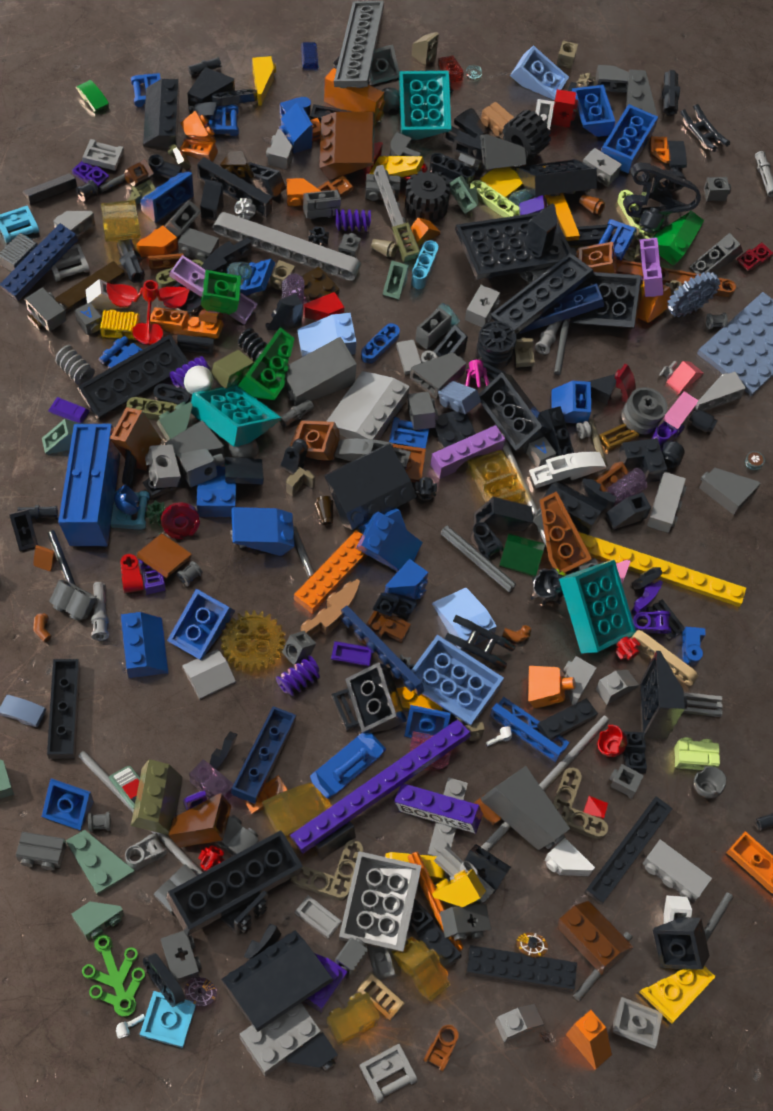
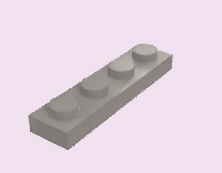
M383 165L377 166L374 175L392 226L406 223L405 218L400 213V204L398 201L396 202L394 197V187L389 183L388 171L384 169Z
M448 777L443 795L464 800L468 783ZM436 822L427 855L438 856L446 846L451 850L456 828Z

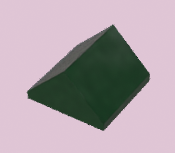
M508 534L499 567L535 577L545 544Z

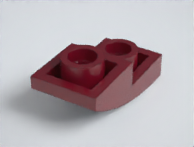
M761 242L752 250L748 249L739 256L737 261L747 271H750L773 257V252Z
M624 364L621 370H617L615 379L616 388L621 389L622 402L627 403L632 392L636 390V383L630 367Z

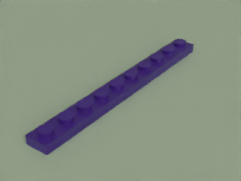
M457 719L290 835L291 840L302 853H305L470 738V731Z

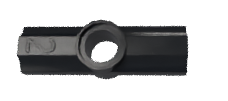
M675 70L665 72L661 96L664 99L663 112L668 116L677 114L680 96L678 73Z
M121 237L117 240V247L121 255L119 261L127 271L130 281L141 283L145 280V272L141 265L143 259L135 249L132 240L129 237Z

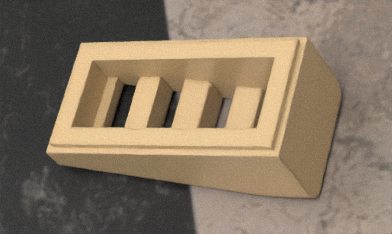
M372 972L357 987V991L389 1020L405 1004ZM374 981L375 985L367 992L365 989ZM380 987L382 990L374 999L372 995ZM387 993L389 995L388 998L380 1004L379 1001ZM392 1000H395V1004L387 1011L385 1008Z

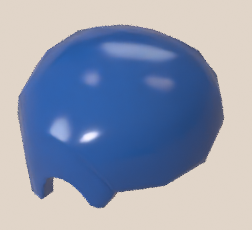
M123 485L114 494L115 505L122 513L134 515L141 508V506L136 507L139 498L127 485Z

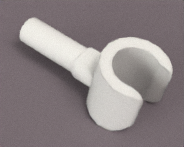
M509 726L501 728V735L485 742L487 747L496 742L511 740V728Z
M144 1014L129 1022L119 1023L116 1028L117 1037L120 1039L129 1036V1028L145 1019Z

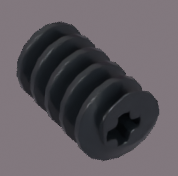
M248 328L240 335L238 346L255 362L267 346V342H263V338L259 337V334L253 328Z

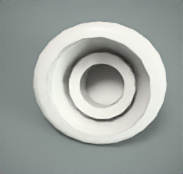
M194 366L189 369L184 378L186 390L191 395L194 392L210 390L213 386V375L210 370L204 366Z

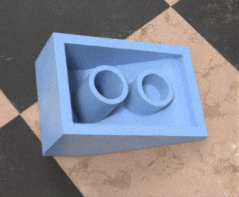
M534 45L523 54L510 75L521 86L555 100L556 90H561L569 78Z
M351 313L334 314L297 329L302 357L338 337L342 338L351 355L356 353V337Z
M467 588L432 603L446 629L452 635L468 641L472 632L453 622L455 615L466 618L495 634L497 626L489 612ZM479 635L474 645L487 640V638Z

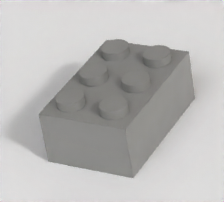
M300 1003L259 1032L251 1025L239 1035L240 1040L264 1076H267L282 1065L287 1056L315 1038L321 1031L302 1003Z

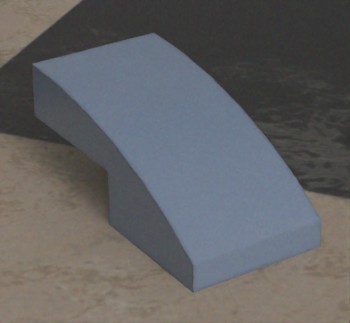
M6 695L0 706V715L17 719L21 724L38 727L47 709L25 699Z

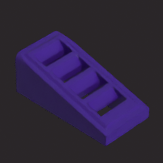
M138 559L146 595L166 591L163 575L156 570L145 572V570L152 569V567L149 565L144 566L146 563ZM157 573H158L157 576H152V577H148V578H147L148 575H153V574H157ZM158 579H159V581H157V582L148 583V581H153V580H158Z
M200 791L185 798L183 804L186 811L206 801V792Z

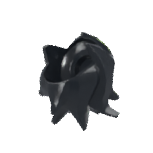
M556 568L541 569L539 575L532 578L533 595L531 600L540 598L543 605L547 601L561 604L559 599L564 594L559 579L565 577L566 574Z

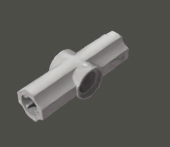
M447 846L434 860L450 875V880L454 879L456 873L464 869L466 872L474 869L486 890L484 895L477 900L480 904H483L493 893L494 889L478 875L477 869L470 862L462 861Z

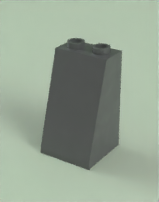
M341 337L332 340L288 365L284 387L287 389L289 400L293 401L295 406L300 405L307 399L313 401L353 385L356 378L357 364Z
M527 766L480 798L485 805L538 850L543 847L549 849L566 838L564 833L570 829Z

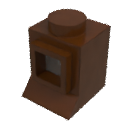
M143 159L139 163L127 168L124 176L128 184L136 187L151 179L154 173L146 159Z

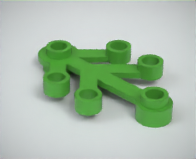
M105 934L99 935L95 939L94 946L97 952L103 955L109 975L97 971L91 964L83 967L82 974L86 979H94L113 987L117 996L104 992L99 985H93L89 990V994L94 1000L100 999L114 1005V1010L118 1015L123 1017L129 1016L136 1009L134 995L140 983L145 979L144 970L142 968H135L132 971L133 980L125 993L123 983L133 962L138 958V952L133 947L127 948L124 952L125 959L118 972L111 953L113 947L111 938ZM101 940H106L107 944L105 946H100L99 942ZM129 952H135V956L133 958L127 957V954ZM87 969H93V973L91 975L85 974V971ZM137 972L143 974L139 979L134 977ZM99 989L100 994L98 996H93V990ZM123 1001L129 1002L127 1008L121 1007Z

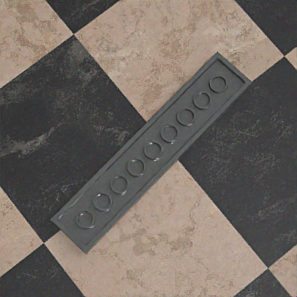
M353 1L334 78V87H368L384 11V1Z

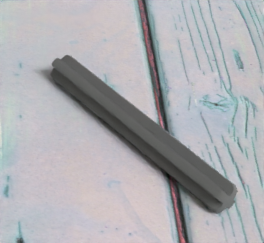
M446 525L441 530L442 536L504 589L511 592L515 588L516 583L452 528Z

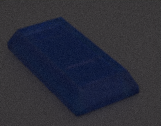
M315 42L301 43L302 68H319L317 44Z

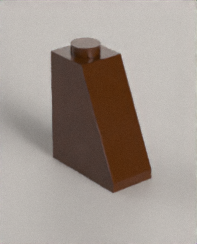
M221 793L173 818L171 828L169 829L170 838L178 847L222 841L231 805Z

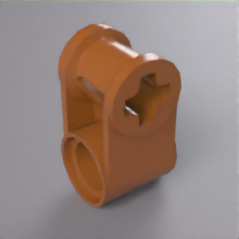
M445 1025L439 1030L423 1060L440 1067L442 1072L458 1040V1031L454 1026ZM445 1031L451 1032L454 1040L445 1042L442 1038V1033Z

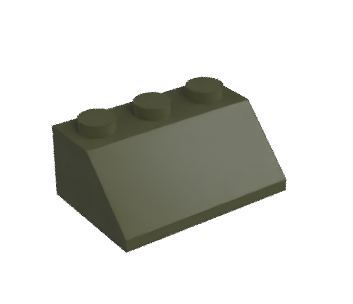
M149 759L142 767L131 826L169 835L173 818L176 817L183 778L169 764Z

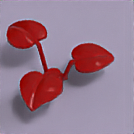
M153 280L145 281L139 293L130 285L107 283L106 286L109 300L118 307L131 306L132 302H137L141 295L148 302L147 324H136L132 332L136 340L146 345H152L161 340L163 336V330L160 325L150 324L152 302L158 298L168 308H181L185 305L190 290L186 287H163L158 289L157 282Z

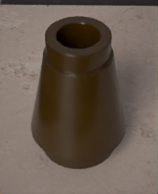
M321 496L316 499L315 506L322 525L333 523L334 501L331 500L330 496Z

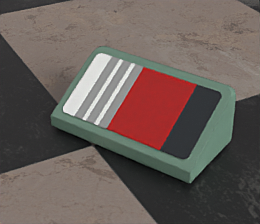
M127 766L108 778L128 805L134 809L140 777L131 766Z

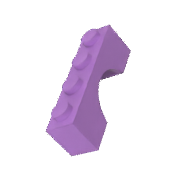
M657 238L641 239L640 250L645 297L663 295Z
M495 425L432 453L430 466L438 478L441 479L456 472L465 461L472 457L485 455L488 458L503 451L505 438Z

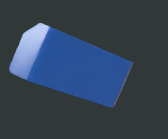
M361 733L310 775L311 781L325 798H332L376 762L386 751V748L372 733Z

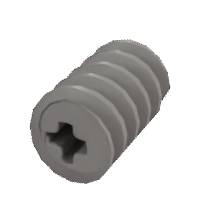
M71 345L64 346L57 353L56 364L77 385H81L93 378L95 370L91 368L90 364L86 363L85 359H82L81 355L77 354L76 350H73Z

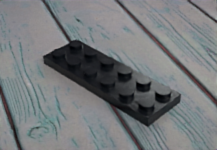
M569 253L490 314L491 318L494 321L508 324L517 334L593 276V269Z
M171 334L79 385L77 390L95 417L99 419L127 403L130 398L137 397L170 378V372H176L177 368L182 369L184 364L188 365V360Z

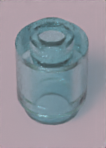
M233 262L228 266L227 274L241 276V280H247L251 277L252 268L246 262Z

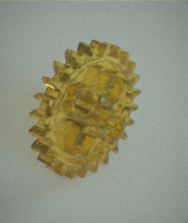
M247 610L245 611V616L237 613L238 619L236 620L231 617L232 624L226 623V629L222 630L221 643L223 644H221V649L225 650L224 657L229 656V663L235 661V668L242 665V671L246 667L250 668V672H253L254 667H257L259 672L261 671V666L268 669V663L275 664V658L280 659L281 654L279 652H282L284 649L282 645H285V639H283L284 632L281 631L282 625H277V619L271 621V614L264 617L263 611L259 615H256L255 610H253L252 615H249ZM244 629V630H247L248 632L242 634V633H240L239 631ZM266 630L268 633L260 634L259 631ZM244 647V648H246L247 650L244 651V652H241V651H239L238 649ZM265 648L267 651L259 652L258 649Z

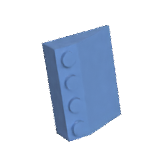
M439 635L435 637L411 670L422 681L425 690L422 693L424 696L470 726L502 687L504 677Z

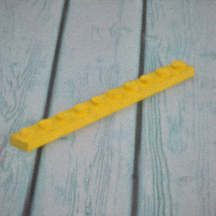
M578 532L592 558L604 562L615 560L616 564L629 560L628 570L640 574L652 567H661L663 573L658 580L738 607L742 605L746 591L745 587Z

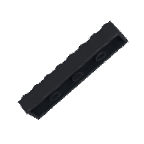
M205 157L197 163L199 179L204 182L207 179L222 183L223 193L237 201H240V198L251 199L252 204L256 208L255 212L264 217H267L272 212V196L266 194L261 189L254 187L252 184L247 183Z
M53 659L47 745L48 759H75L80 672L79 659Z
M470 945L466 975L573 993L575 990L577 962Z

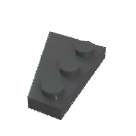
M630 69L626 107L630 104L657 116L646 71Z

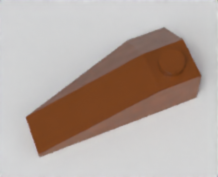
M557 491L540 499L548 558L552 567L566 574L592 560Z

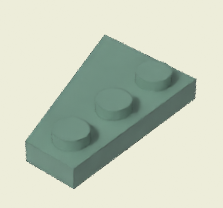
M86 830L66 840L67 845L97 896L135 874V871Z

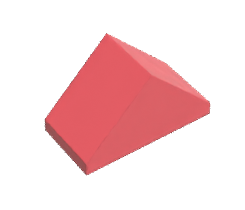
M683 361L666 383L680 394L703 376L704 373L692 362Z

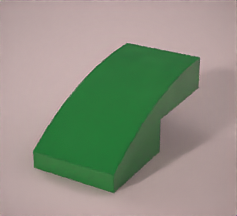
M91 80L76 86L83 100L89 103L94 113L109 106L106 97Z

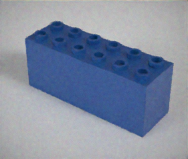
M74 424L58 521L69 546H108L121 454L110 440L114 431L112 424Z

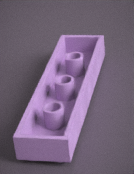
M182 255L169 276L202 297L205 269ZM240 293L237 311L230 314V316L245 325L258 304Z

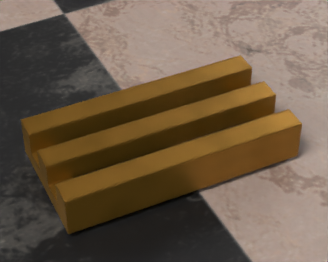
M622 424L600 434L599 437L603 441L602 444L606 446V450L610 451L621 446L624 442L637 439L639 433L629 429L607 439V437L628 428L626 424Z

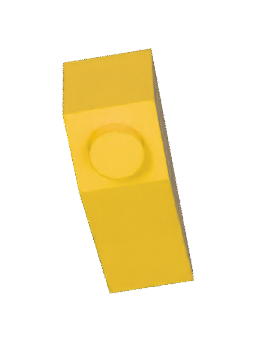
M272 56L252 58L258 106H262L273 83L274 73H276V63L272 62Z

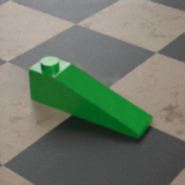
M691 210L655 233L652 238H657L659 255L675 266L690 247L704 219Z
M279 328L238 386L252 397L275 400L285 384L284 379L288 370V361L295 338L282 328Z

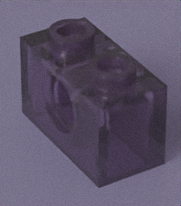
M204 759L190 772V783L200 791H205L208 798L222 793L228 801L233 796L231 795V789L234 784Z

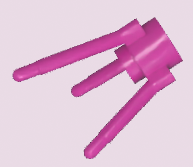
M470 361L469 369L466 370L467 378L465 385L469 387L472 376V378H476L477 387L480 388V378L483 376L486 386H488L490 382L486 368L483 367V361Z

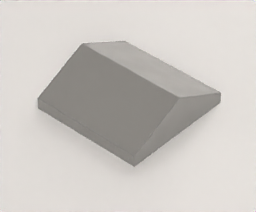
M218 649L204 655L201 660L197 658L182 665L199 700L236 683L226 659Z
M621 997L613 1022V1033L655 1049L662 1014L657 1010Z

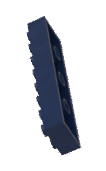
M59 223L0 283L1 288L16 301H19L79 240L76 234Z
M597 284L569 293L519 333L522 334L604 307L603 298Z
M274 706L272 707L232 786L231 795L256 804L296 722L295 714Z

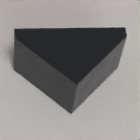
M454 325L433 352L438 357L450 353L459 356L466 351L468 336L457 325Z
M615 374L587 381L591 382L592 399L607 405L616 388Z
M29 510L10 513L9 516L19 551L36 547L38 542Z

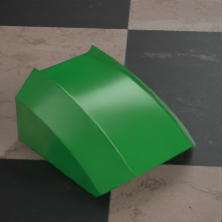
M205 270L201 306L206 311L227 313L228 315L236 312L240 297L241 276Z

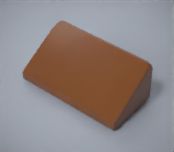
M184 254L148 256L149 268H173Z
M618 462L594 480L601 484L600 491L612 493L629 480L631 475L624 463Z

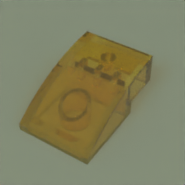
M135 200L101 203L106 242L141 238Z
M502 450L468 460L471 474L485 502L492 497L517 503L525 501L526 490L517 479L516 470Z
M312 782L289 789L262 801L263 809L275 831L282 830L287 840L291 838L290 835L332 806L329 800L325 798Z

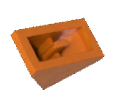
M417 218L411 226L418 247L440 235V231L429 220Z

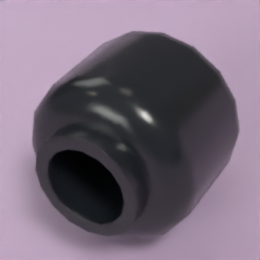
M652 207L650 210H644L639 221V225L642 227L641 230L651 234L658 232L664 220V216L660 214L661 210Z
M669 441L664 443L661 448L667 468H676L681 464L685 450L680 443Z

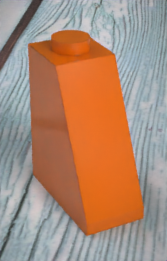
M592 1010L580 1018L567 1032V1037L595 1070L612 1056L607 1029Z

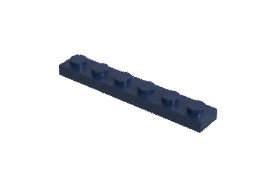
M347 605L341 609L344 624L348 628L352 627L355 630V635L360 640L364 639L367 642L366 645L372 653L376 652L379 655L380 661L385 666L389 665L392 668L391 671L397 679L402 678L404 685L410 692L414 691L418 696L425 691L422 681Z

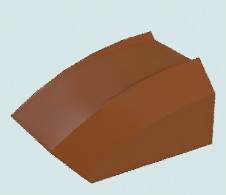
M613 242L581 247L577 250L575 257L592 268L593 272L617 274V259Z
M301 421L295 430L290 446H292L296 439H302L308 445L306 457L330 461L334 459V454L340 440V431L335 422Z

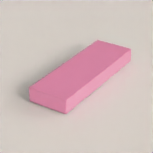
M684 391L666 413L663 420L679 429L699 400Z

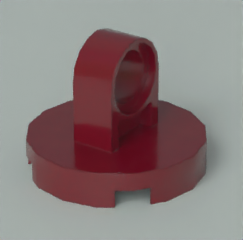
M179 502L168 506L161 516L164 532L175 539H183V537L188 535L192 536L200 525L199 513L195 507L188 503Z

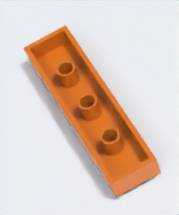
M356 530L294 594V600L313 614L368 556L356 549L363 534Z
M745 831L726 853L773 894V855Z

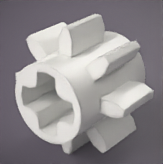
M240 198V201L236 202L234 210L238 217L250 220V217L255 214L256 208L252 204L251 199Z

